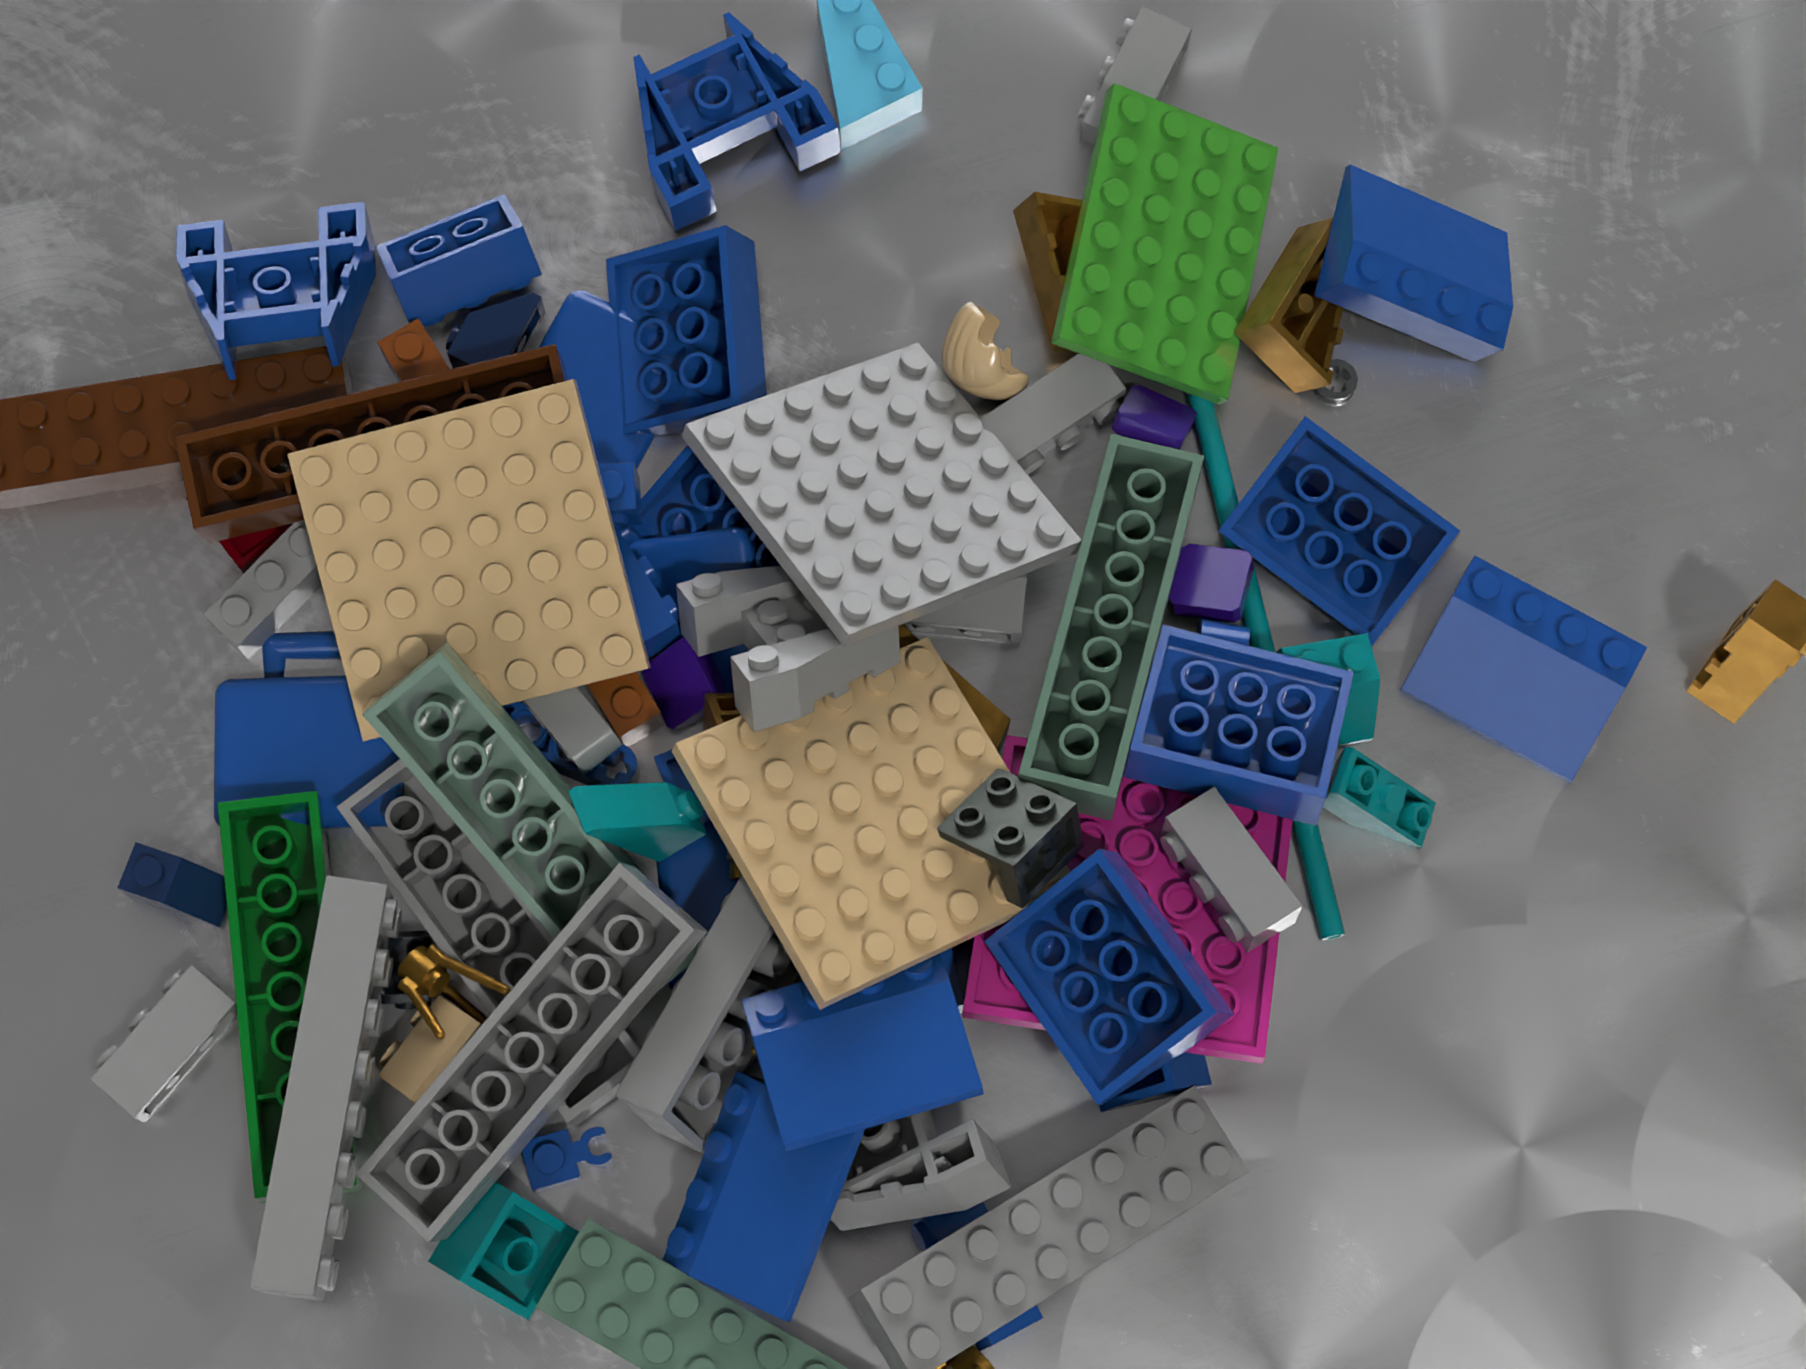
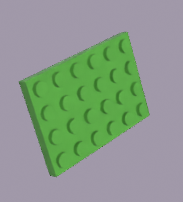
M1114 83L1106 90L1051 343L1219 405L1227 401L1240 338L1234 331L1246 313L1278 147Z

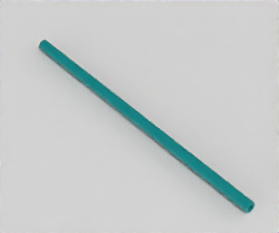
M1188 393L1191 408L1198 413L1194 422L1202 454L1204 455V463L1221 528L1237 507L1239 501L1215 404ZM1223 536L1225 548L1242 550ZM1254 566L1242 615L1244 626L1250 628L1249 646L1276 652ZM1293 820L1321 940L1342 937L1345 935L1319 825L1318 823L1315 826Z

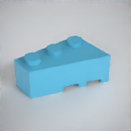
M816 0L817 20L829 78L833 109L839 129L841 151L922 111L923 88L873 1Z

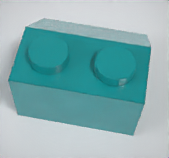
M1368 633L1283 647L1275 652L1354 672L1337 747L1366 742L1374 738L1381 678Z
M495 1182L447 1239L440 1240L428 1262L465 1285L529 1320L579 1231Z

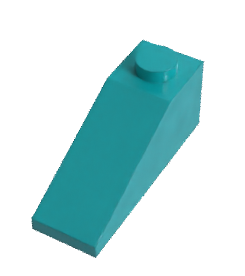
M667 782L575 786L568 791L586 835L658 862L707 834L700 818L703 816V809L697 797L691 791H686Z

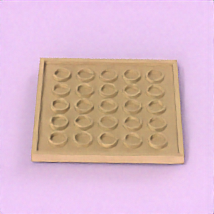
M575 379L287 454L363 741L381 737L362 715L370 704L446 642L501 706L651 668Z
M928 637L900 648L901 663L874 678L867 673L848 683L849 692L836 699L830 697L829 694L814 702L813 712L800 719L754 732L741 715L675 743L672 750L675 759L820 1010L1011 920L1071 872L1068 866L1065 865L1022 909L1006 900L999 865L939 837L937 827L995 770L1003 769L1009 773L1010 771Z

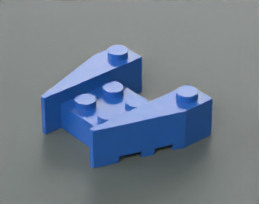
M730 12L723 14L727 39L653 74H650L640 54L633 57L648 164L654 192L675 231L717 212L712 186L703 172L700 163L771 129L776 128L799 172L841 152L838 126L818 90L806 79L802 81L788 68V64L776 53L772 54L754 38L753 33Z
M365 201L318 207L319 240L240 251H233L224 219L177 225L176 259L189 300L229 380L237 379L236 347L324 335L332 367L340 366L376 276L375 241Z

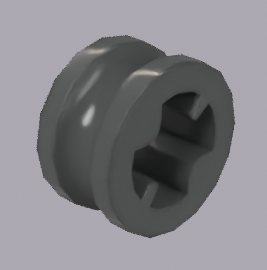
M1333 359L1330 362L1329 369L1334 371V374H1337L1336 379L1342 376L1346 380L1341 392H1334V386L1330 390L1326 386L1313 390L1319 401L1334 407L1343 405L1350 400L1357 387L1358 377L1351 364L1344 360Z

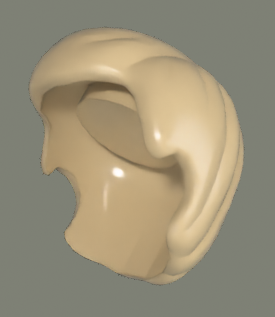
M969 302L958 311L946 334L941 355L944 372L958 388L969 394L989 400H1009L1027 388L1029 375L1012 366V351L1010 347L1003 351L994 343V334L1000 325L999 319L975 303Z

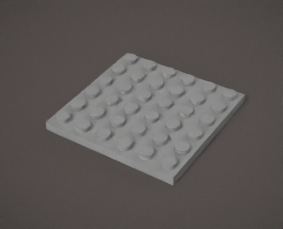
M919 343L685 424L682 438L843 647L1074 555L1078 552L1082 542L1080 537L993 433L983 429L979 415Z

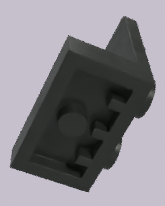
M1003 769L995 770L937 827L940 838L999 865L1006 900L1022 909L1084 847L1077 803Z

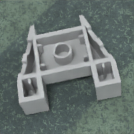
M782 566L721 571L714 574L704 573L692 580L676 584L681 634L698 657L745 644L748 648V652L730 657L735 707L754 732L800 719L813 712L814 702L829 694L830 697L836 699L849 692L848 683L867 673L874 678L901 663L898 626L843 647Z
M928 1110L865 1129L830 1220L841 1231L964 1211L1010 1189L1011 1186L997 1145L974 1119L937 1136L930 1111Z

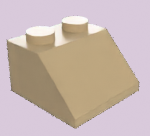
M440 995L433 1003L430 1001L426 1003L443 1028L445 1037L437 1039L417 1010L410 1021V1025L414 1027L403 1043L398 1040L395 1041L384 1053L379 1063L384 1068L378 1076L414 1103L418 1101L481 1026L478 1021Z

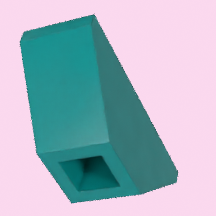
M1345 747L1335 762L1323 808L1350 825L1414 847H1422L1427 829L1432 821L1436 802L1355 748Z

